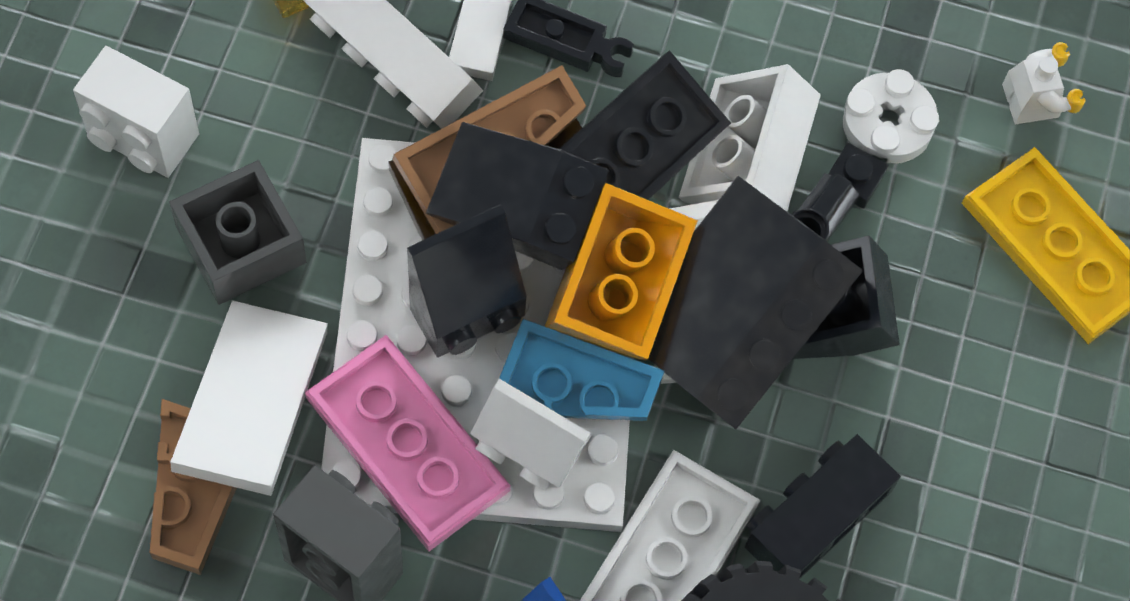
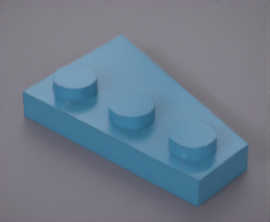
M522 319L499 379L565 418L647 421L663 379L664 370Z

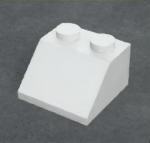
M498 379L470 435L480 440L475 448L477 451L499 464L503 463L506 456L524 466L519 476L546 491L550 483L559 488L561 487L592 435L587 430L501 379Z

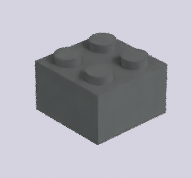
M259 160L169 201L176 228L218 305L307 263L303 237Z

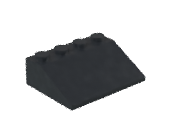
M737 176L693 232L648 360L661 370H664V373L734 429H737L863 270L806 225L740 176Z

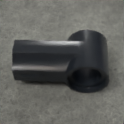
M825 173L801 207L791 215L828 242L857 202L859 193L853 188L852 182L841 175Z

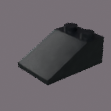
M462 122L425 214L451 225H456L501 204L506 213L515 251L563 270L572 264L576 258L609 170L559 149Z
M501 204L407 247L410 310L437 358L449 352L452 355L463 353L473 347L478 338L492 331L504 333L518 325L522 317L525 316L527 296L506 213Z
M869 235L832 244L835 249L863 271L793 359L854 356L900 345L888 255Z

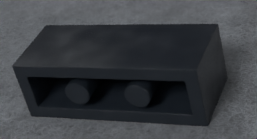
M858 434L845 445L839 440L831 445L818 460L822 465L820 469L810 478L805 473L800 474L783 492L787 499L779 507L773 510L768 505L751 520L747 527L752 532L749 535L745 548L758 561L771 562L773 571L777 572L785 565L801 570L799 577L801 579L893 491L901 476Z

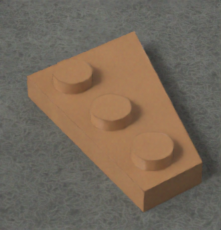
M162 399L160 413L162 420L157 452L158 472L153 503L150 555L154 560L201 575L237 488L171 472V459L191 408Z

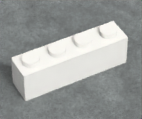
M303 0L315 11L310 20L329 38L335 32L340 34L347 41L341 49L360 67H363L369 61L380 72L373 79L394 98L400 91L412 101L406 109L426 128L433 121L441 129L455 122L483 92L482 88L387 0Z

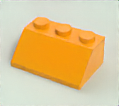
M605 183L576 258L565 269L544 326L626 357L648 360L698 220Z

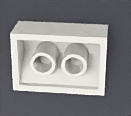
M788 64L716 78L710 98L731 124L689 162L679 198L688 204L719 200L735 178L740 176L785 211H788L821 94Z

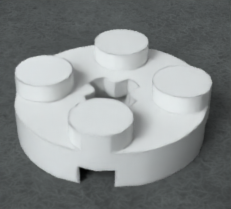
M896 69L890 73H877L868 76L853 87L845 103L843 130L848 141L853 146L870 155L888 158L886 163L897 164L910 161L923 153L938 125L939 115L934 99L927 89L915 81L909 72ZM883 110H891L899 115V125L894 126L891 121L882 122L879 118L882 116Z

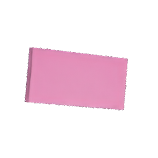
M387 335L305 392L308 402L428 551H431L510 492L511 485L487 456L475 449L477 444Z

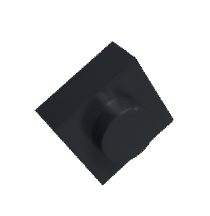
M847 143L828 174H839L851 181L853 188L859 193V198L855 204L864 209L886 174L889 164Z

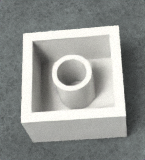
M108 46L103 48L73 89L80 110L79 114L82 117L87 132V138L104 151L111 152L114 149L127 156L128 160L143 172L152 173L154 170L169 178L199 135L189 88Z

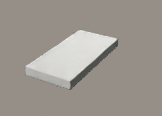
M232 300L171 459V472L271 496L305 399V392L309 388L327 335L328 323Z
M673 450L580 601H681L706 577L711 574L718 575L761 500Z

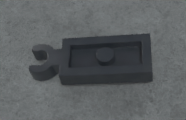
M518 0L503 28V38L587 72L594 61L601 64L603 71L613 77H622L624 63L614 60L611 56L621 54L631 58L634 47L631 41L622 37L605 38L606 25L543 0Z

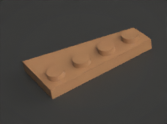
M561 65L398 151L393 155L392 160L425 214L462 122L547 146L581 115L587 106ZM425 214L436 234L454 226Z

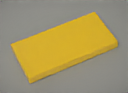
M1036 147L964 197L962 205L1087 344H1090L1130 314V249Z

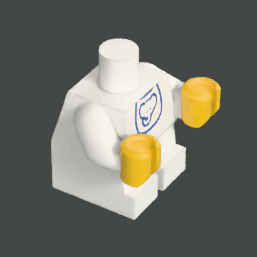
M1059 42L1052 49L1036 51L1027 56L1026 60H1023L1008 71L1002 86L1007 102L1010 104L1009 108L1015 125L1059 118L1060 114L1065 111L1078 113L1084 106L1086 100L1085 98L1081 99L1083 91L1080 89H1073L1068 93L1067 97H1063L1064 86L1058 67L1064 66L1070 56V52H1066L1067 44Z

